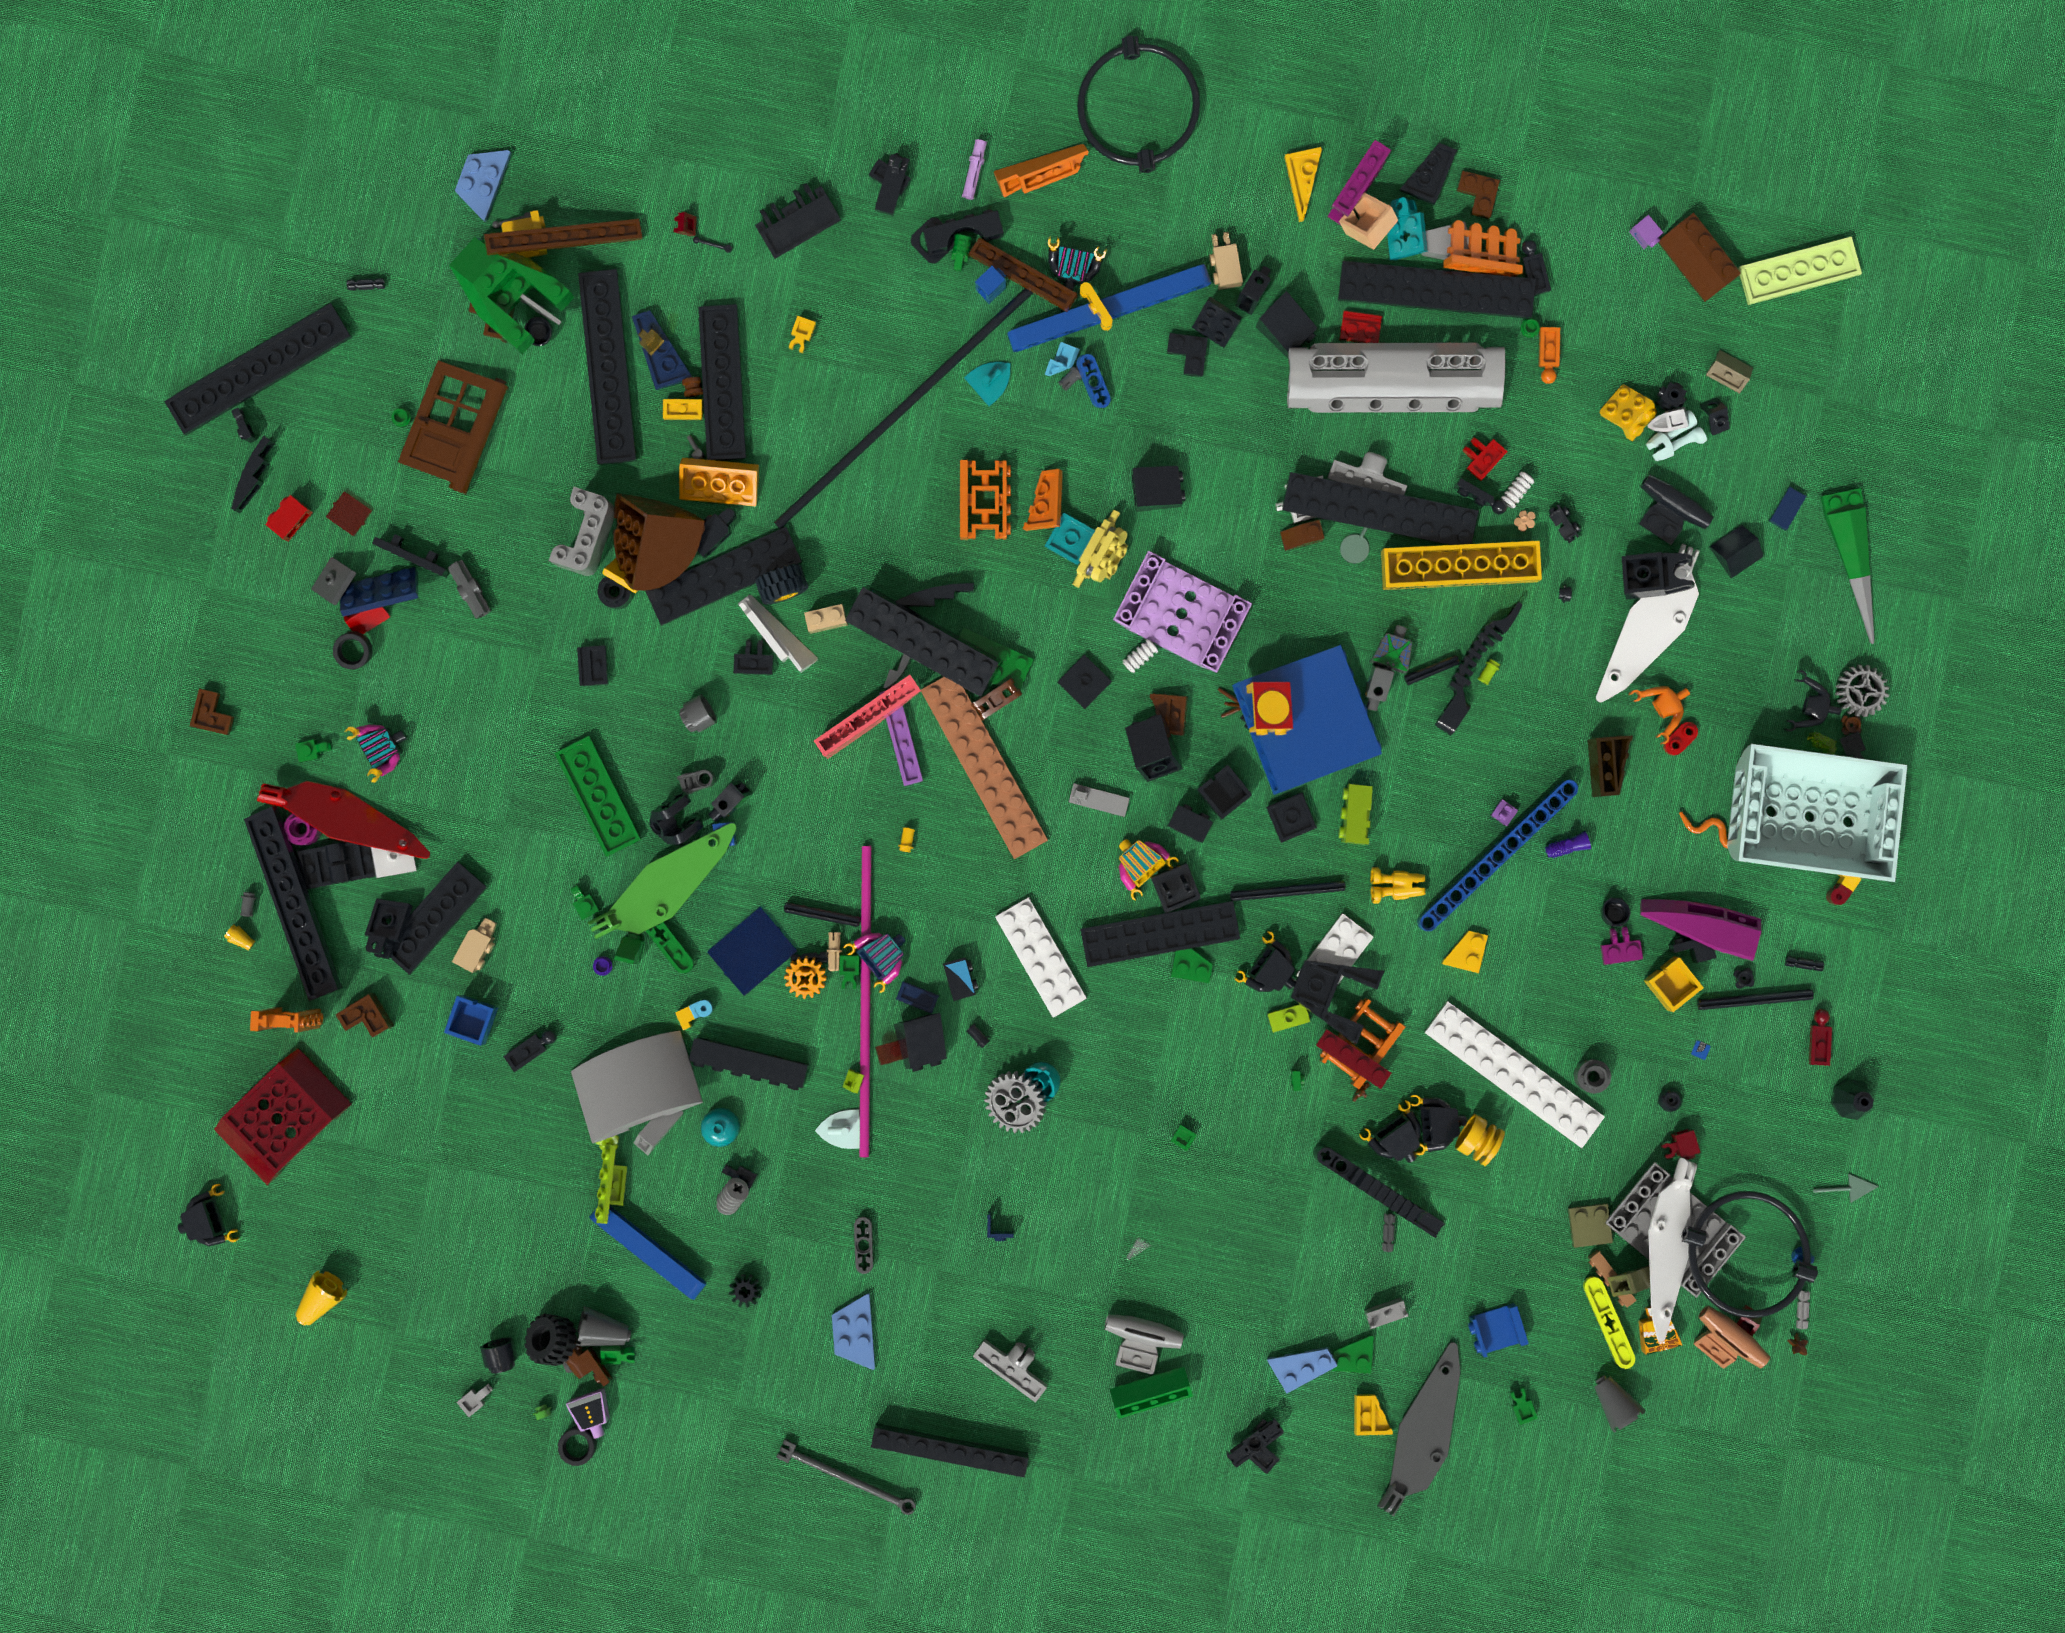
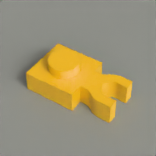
M797 316L791 335L795 336V338L790 342L789 349L793 350L795 344H800L799 352L803 353L805 350L804 342L805 340L810 342L816 322Z

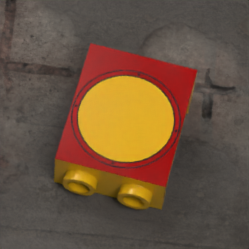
M1252 682L1246 686L1247 693H1252L1254 726L1249 728V732H1256V735H1268V732H1275V735H1285L1287 731L1293 729L1290 682Z

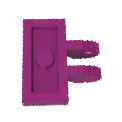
M1627 926L1621 928L1623 942L1617 943L1615 928L1609 930L1611 944L1600 945L1603 965L1643 959L1640 940L1629 941Z

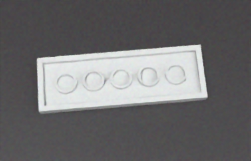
M1029 897L995 916L1053 1018L1087 999Z

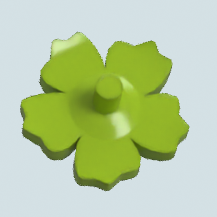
M612 1136L596 1142V1144L599 1145L601 1150L604 1149L605 1145H616L617 1149L619 1147L617 1144L619 1136Z

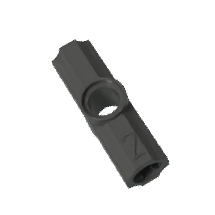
M461 560L451 564L448 569L457 584V590L462 599L467 602L476 619L486 616L491 612V609L482 595L479 583L472 577L465 562Z

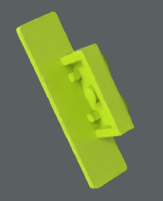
M605 1145L602 1150L603 1165L599 1173L601 1183L597 1192L599 1201L595 1211L596 1223H608L609 1205L623 1206L627 1166L614 1165L616 1145Z

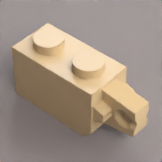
M485 918L478 929L468 931L452 962L472 973L477 972V970L480 971L485 964L484 957L492 951L495 945L493 943L495 939L493 934L497 923Z

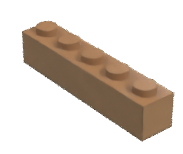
M1596 1250L1588 1256V1262L1592 1267L1595 1266L1597 1269L1596 1273L1599 1277L1602 1276L1604 1278L1603 1282L1608 1287L1610 1285L1607 1278L1617 1274L1603 1255ZM1632 1294L1617 1296L1621 1306L1629 1307L1637 1301Z

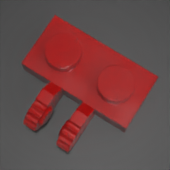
M1473 438L1471 440L1472 445L1482 452L1477 456L1470 448L1464 447L1463 452L1473 460L1466 469L1478 480L1482 481L1508 451L1494 439L1485 447L1479 440Z

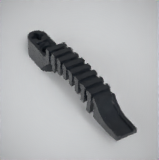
M1520 602L1514 605L1504 619L1492 621L1482 628L1483 632L1476 636L1477 640L1472 642V648L1466 651L1467 656L1462 658V664L1456 668L1458 671L1452 675L1453 681L1447 687L1454 691V696L1435 723L1436 727L1451 736L1471 708V705L1465 701L1463 687L1471 684V681L1464 676L1469 678L1474 672L1467 667L1475 668L1477 663L1472 658L1475 661L1480 660L1482 655L1478 652L1483 654L1488 648L1493 647L1495 642L1498 643L1503 640V637L1493 628L1502 635L1506 633L1522 607Z
M1320 1144L1314 1148L1313 1155L1318 1162L1434 1238L1437 1237L1440 1229L1445 1225L1444 1222L1386 1186L1328 1146ZM1322 1152H1324V1153L1327 1154V1156L1324 1157V1156H1321L1320 1154H1321ZM1343 1161V1167L1336 1169V1163Z

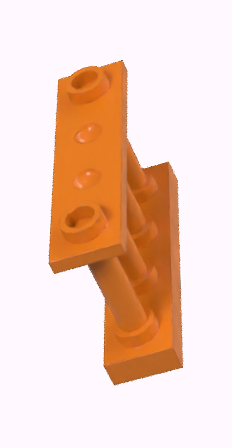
M1365 998L1364 1001L1361 999L1354 1008L1356 1012L1350 1020L1356 1022L1361 1014L1364 1013L1386 1029L1388 1034L1384 1039H1378L1365 1028L1362 1029L1361 1036L1375 1045L1374 1048L1376 1050L1372 1055L1364 1053L1344 1038L1342 1034L1339 1033L1338 1037L1379 1064L1405 1029V1026L1400 1022L1395 1024L1389 1023L1368 1007L1371 1001ZM1322 1050L1320 1053V1061L1325 1064L1327 1060H1330L1351 1076L1353 1081L1350 1084L1357 1089L1361 1088L1366 1081L1365 1078Z

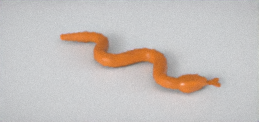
M1679 812L1685 827L1692 833L1700 834L1710 826L1716 825L1719 831V840L1723 847L1728 849L1726 828L1724 822L1719 818L1711 817L1705 820L1699 827H1694L1683 812Z

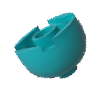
M1038 1062L1032 1064L1024 1071L1025 1079L1031 1076L1032 1083L1038 1082L1036 1088H1043L1040 1092V1095H1046L1043 1102L1049 1101L1057 1094L1061 1081L1060 1075L1054 1066L1049 1063Z
M713 1109L702 1120V1136L712 1146H728L739 1135V1119L729 1109Z

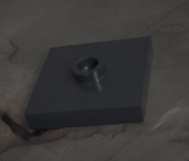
M1084 655L1057 683L1079 705L1086 709L1112 681Z
M1303 793L1266 807L1280 843L1317 828Z

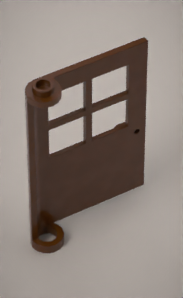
M438 360L398 463L450 482L448 488L467 495L474 471L505 393L508 391L507 382L499 378L492 380ZM445 376L464 382L456 401L438 395ZM468 384L487 390L479 410L461 404ZM436 399L454 405L447 425L429 419ZM459 407L477 413L470 433L451 427Z

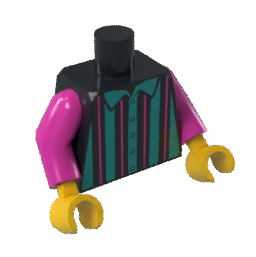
M368 724L356 728L348 727L344 731H351L353 733V736L347 737L348 740L359 736L356 739L372 767L367 776L370 774L376 775L371 781L373 783L377 782L380 776H384L395 769L400 760V754L403 752L399 744L408 739L402 729L393 734L390 728H384L382 725Z

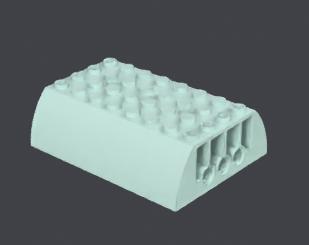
M1750 744L1742 753L1735 769L1727 842L1731 857L1735 861L1895 882L1907 765ZM1769 806H1772L1776 811L1773 817L1768 816L1766 813V809ZM1807 811L1812 812L1814 815L1812 822H1808L1805 819ZM1845 817L1851 818V827L1844 825L1843 820Z

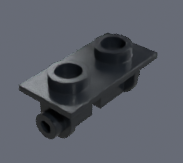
M1560 503L1557 505L1559 509L1553 507L1548 511L1550 513L1549 517L1555 526L1563 523L1564 526L1558 529L1565 541L1567 540L1570 543L1575 540L1574 535L1577 538L1582 536L1580 533L1582 531L1581 527L1576 521H1572L1570 518L1571 512L1566 505L1563 506Z

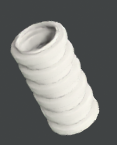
M1525 472L1519 473L1520 477H1516V482H1512L1513 486H1509V491H1506L1504 493L1505 496L1501 497L1510 508H1515V504L1519 503V499H1522L1523 494L1527 493V489L1531 488L1530 484H1534V479Z
M1146 639L1145 644L1142 643L1140 648L1137 647L1136 651H1132L1131 656L1128 655L1127 659H1123V664L1131 673H1135L1136 668L1139 669L1141 664H1145L1144 661H1149L1150 656L1153 657L1154 653H1158L1157 647L1151 640Z

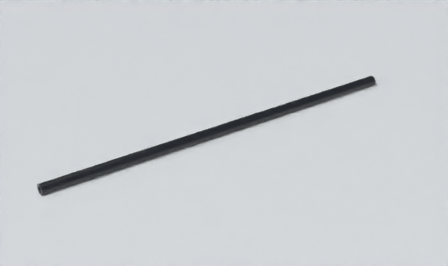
M1024 288L788 508L774 522L777 527L781 529L1024 303L1033 292Z

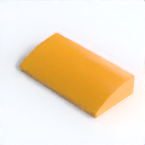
M682 458L679 464V499L756 506L759 465Z

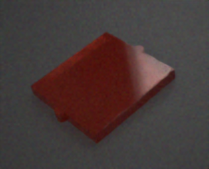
M344 491L337 502L333 503L334 506L326 518L352 536H355L361 526L365 525V521L372 510Z

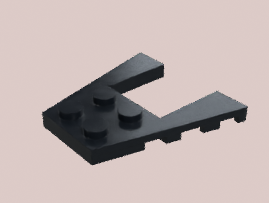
M1304 960L1290 997L1351 1042L1357 1044L1364 1025L1328 1011L1341 976L1377 990L1384 971Z

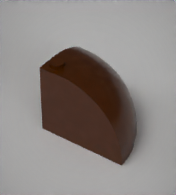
M617 493L614 508V518L617 519V528L613 530L614 547L619 570L624 571L626 575L624 576L626 584L636 591L652 590L662 587L680 576L696 555L702 533L705 529L704 520L685 509L668 503Z

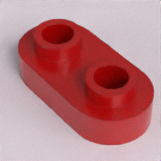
M1691 722L1679 725L1669 736V741L1663 744L1665 752L1669 755L1682 753L1697 737V726ZM1687 728L1691 729L1690 735L1686 734ZM1673 742L1678 744L1677 749L1672 747Z

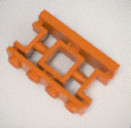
M960 460V540L976 539V530H995V539L1007 540V535H1011V523H1007V516H1011V504H1007V496H1011V485H1007V477H1011V465H1007V460L995 461V470H976V461ZM968 468H972V476H982V486H972V494H968ZM999 468H1003V494H999V486H989V476H999ZM976 491H995V509H976ZM968 506H972V514H982V524H972V532H968ZM999 506H1003V532H999V524H989V514H999Z
M282 1007L251 1011L250 1031H262L278 1027L294 1028V1032L318 1029L323 1023V1013H321V1009L282 1012Z

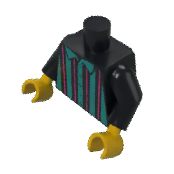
M1051 236L1048 238V245L1050 247L1048 263L1052 274L1057 276V281L1064 282L1063 286L1074 291L1075 285L1081 286L1084 282H1090L1099 273L1103 262L1102 258L1105 257L1107 249L1104 250V254H1100L1098 252L1099 246H1097L1094 253L1059 246L1060 239L1058 236L1057 243L1055 244L1051 243Z

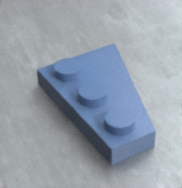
M1328 1347L1267 1358L1268 1363L1286 1393L1293 1391L1338 1365Z

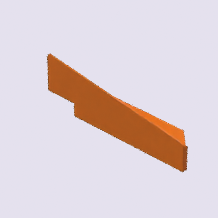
M1080 144L995 170L994 175L1003 197H1007L1019 189H1022V192L1025 194L1078 173L1083 157L1088 155L1089 152L1084 144Z

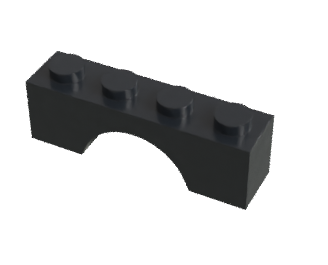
M992 209L983 211L981 215L974 216V214L966 215L963 219L957 221L956 219H949L944 222L945 224L941 225L936 223L930 224L923 229L929 256L947 252L951 239L961 232H973L986 242L1003 238L1004 234L998 210L993 211Z

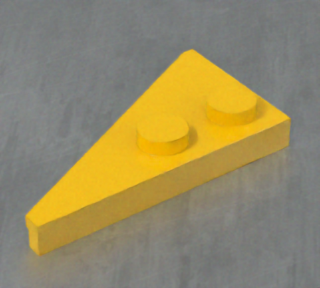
M1321 147L1284 156L1299 222L1304 221L1322 151Z

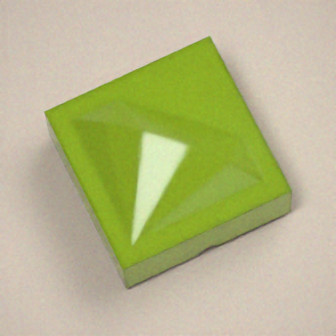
M849 1069L843 1088L858 1094L864 1075Z

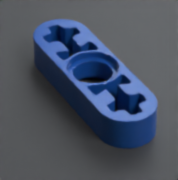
M1090 354L1079 356L1076 365L1093 406L1097 408L1107 407L1110 403V395L1095 358ZM1085 360L1090 361L1088 367L1082 365V363H1084ZM1093 369H1094V372L1088 373V374L1086 375L1085 372H1089V370H1093ZM1093 375L1098 379V384L1095 387L1089 384V378ZM1099 388H1101V390H1099L1098 392L1093 393V390H1098ZM1099 395L1104 396L1102 403L1097 402V399H1099Z

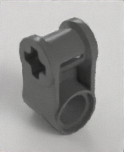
M701 770L677 776V780L680 781L682 792L685 791L687 794H692L712 787L716 782V776L711 771ZM706 773L710 776L708 784H704L701 779Z

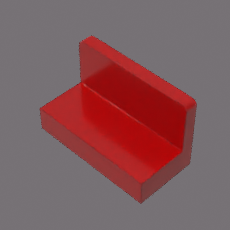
M384 607L344 616L343 618L352 631L364 634L389 619L390 615Z

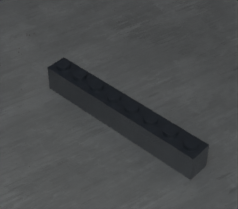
M878 1423L875 1425L871 1444L872 1448L1024 1478L1029 1459V1453Z

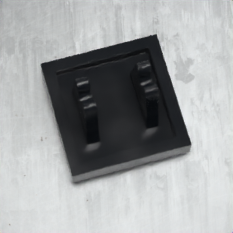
M1209 297L1192 328L1225 348L1243 317L1212 297Z
M1186 862L1150 877L1165 913L1201 899Z

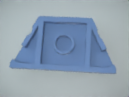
M508 150L468 155L455 188V192L484 222H487L512 153Z
M866 1293L861 1298L832 1314L834 1353L873 1370L875 1369L871 1303L870 1293Z

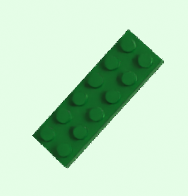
M590 736L554 753L606 857L642 840Z

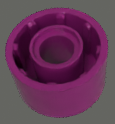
M291 814L284 824L288 840L296 845H311L318 841L322 832L294 814ZM303 823L307 827L304 834L300 832V826Z

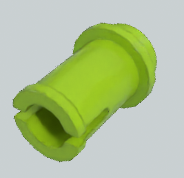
M1492 659L1489 662L1486 661L1485 664L1487 665L1477 678L1486 685H1489L1495 672L1500 670V664Z

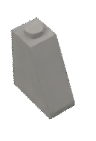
M1463 222L1464 230H1467L1466 223ZM1451 225L1426 231L1428 252L1421 253L1422 256L1445 260L1450 256V253H1447V248L1451 247V234H1448V228ZM1464 236V249H1468L1469 237Z
M679 1111L668 1116L662 1115L651 1119L638 1134L634 1144L645 1154L649 1155L684 1112Z

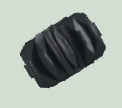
M745 1274L741 1275V1280L735 1277V1283L730 1284V1288L734 1290L730 1291L729 1295H735L732 1302L734 1303L739 1300V1307L743 1305V1302H745L747 1308L750 1307V1301L755 1305L757 1303L756 1298H761L762 1294L757 1292L762 1290V1286H756L759 1279H756L754 1282L751 1281L753 1278L751 1274L748 1279H746ZM744 1286H746L747 1290L750 1289L747 1295L745 1292L741 1291L744 1288Z

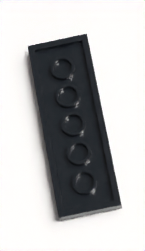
M457 862L412 912L401 943L395 942L394 951L390 958L411 975L488 887L464 865Z

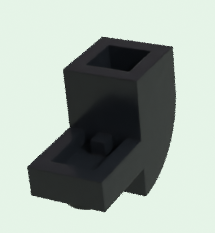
M1687 936V940H1685V937L1673 940V944L1668 945L1670 952L1673 953L1689 949L1694 963L1717 958L1714 949Z

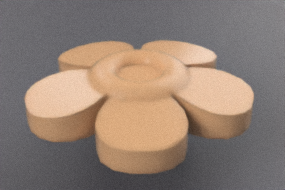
M1521 511L1519 517L1514 520V524L1518 526L1520 531L1524 532L1527 526L1529 528L1535 526L1533 519H1535L1536 515L1533 512L1527 514L1526 511Z

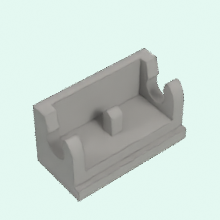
M1401 1297L1364 1310L1370 1329L1408 1317L1404 1301Z

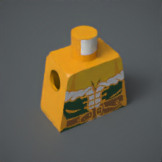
M1651 1306L1645 1307L1647 1318L1639 1320L1642 1352L1649 1355L1682 1346L1672 1321H1670L1665 1340L1663 1342L1658 1341L1651 1316Z

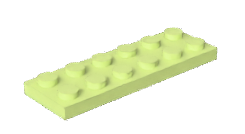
M1852 237L1743 265L1738 268L1741 272L1740 278L1748 305L1862 274Z

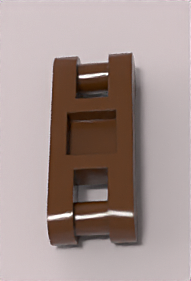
M1012 678L1006 680L971 704L973 709L978 711L981 720H984L1023 694L1020 689L1016 688ZM1007 688L1011 693L1009 696H1006L1003 692ZM985 702H986L987 705L989 706V709H987V710H986V709L984 708V706L982 705V704H984Z

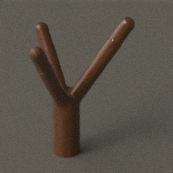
M1218 688L1220 693L1234 701L1225 702L1224 704L1237 707L1223 713L1221 717L1224 718L1240 711L1241 708L1237 698Z

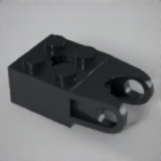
M1655 552L1622 556L1626 600L1666 596L1694 588V581L1680 579L1674 575L1678 567L1692 562V555ZM1646 573V578H1640L1642 574Z

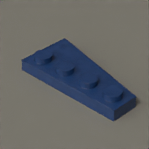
M651 311L632 316L656 391L682 383V380L686 378H691V374Z

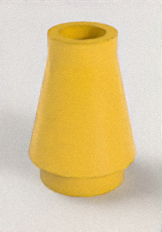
M234 924L224 936L228 939V942L245 948L248 951L255 943L240 926L237 927Z

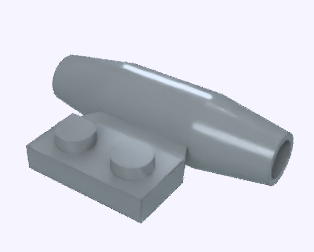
M1108 1314L1104 1330L1125 1338L1119 1346L1115 1365L1152 1375L1158 1358L1156 1347L1180 1349L1184 1337L1183 1333L1166 1325L1133 1316Z

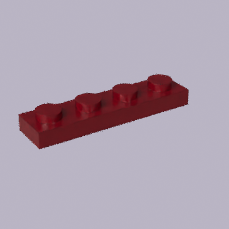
M1325 1029L1315 1044L1380 1089H1382L1392 1074L1327 1029Z

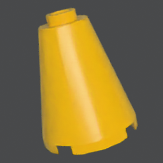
M316 1271L312 1275L295 1313L300 1324L311 1325L346 1297L347 1289L343 1290V1282L335 1275L326 1271L323 1274L319 1273L320 1271Z

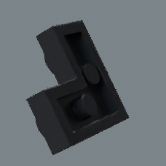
M1169 333L1167 354L1186 356L1183 375L1203 377L1208 338Z
M1262 1418L1249 1434L1255 1429L1260 1430L1268 1422ZM1257 1437L1251 1438L1249 1441L1250 1446L1258 1447L1260 1439ZM1267 1447L1249 1458L1266 1474L1280 1460Z

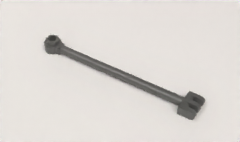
M784 1439L783 1444L789 1446V1449L781 1446L780 1451L786 1453V1455L778 1453L776 1456L778 1459L789 1463L792 1457L897 1505L903 1514L910 1515L914 1512L916 1503L912 1498H899L795 1450L796 1443ZM910 1502L912 1507L906 1508L905 1503Z

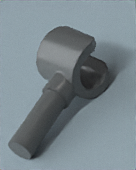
M689 435L687 439L695 450L691 456L694 459H703L704 453L698 448L692 436Z

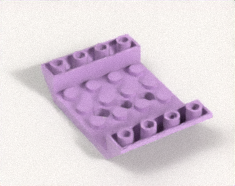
M1148 551L1113 620L1127 630L1151 640L1154 644L1200 667L1217 673L1252 603L1237 595L1232 596L1165 562L1166 559ZM1188 591H1192L1196 595V599L1192 602L1185 599V593ZM1180 608L1185 609L1187 612V617L1184 619H1179L1176 616V611ZM1173 625L1178 628L1176 636L1168 634L1167 628Z

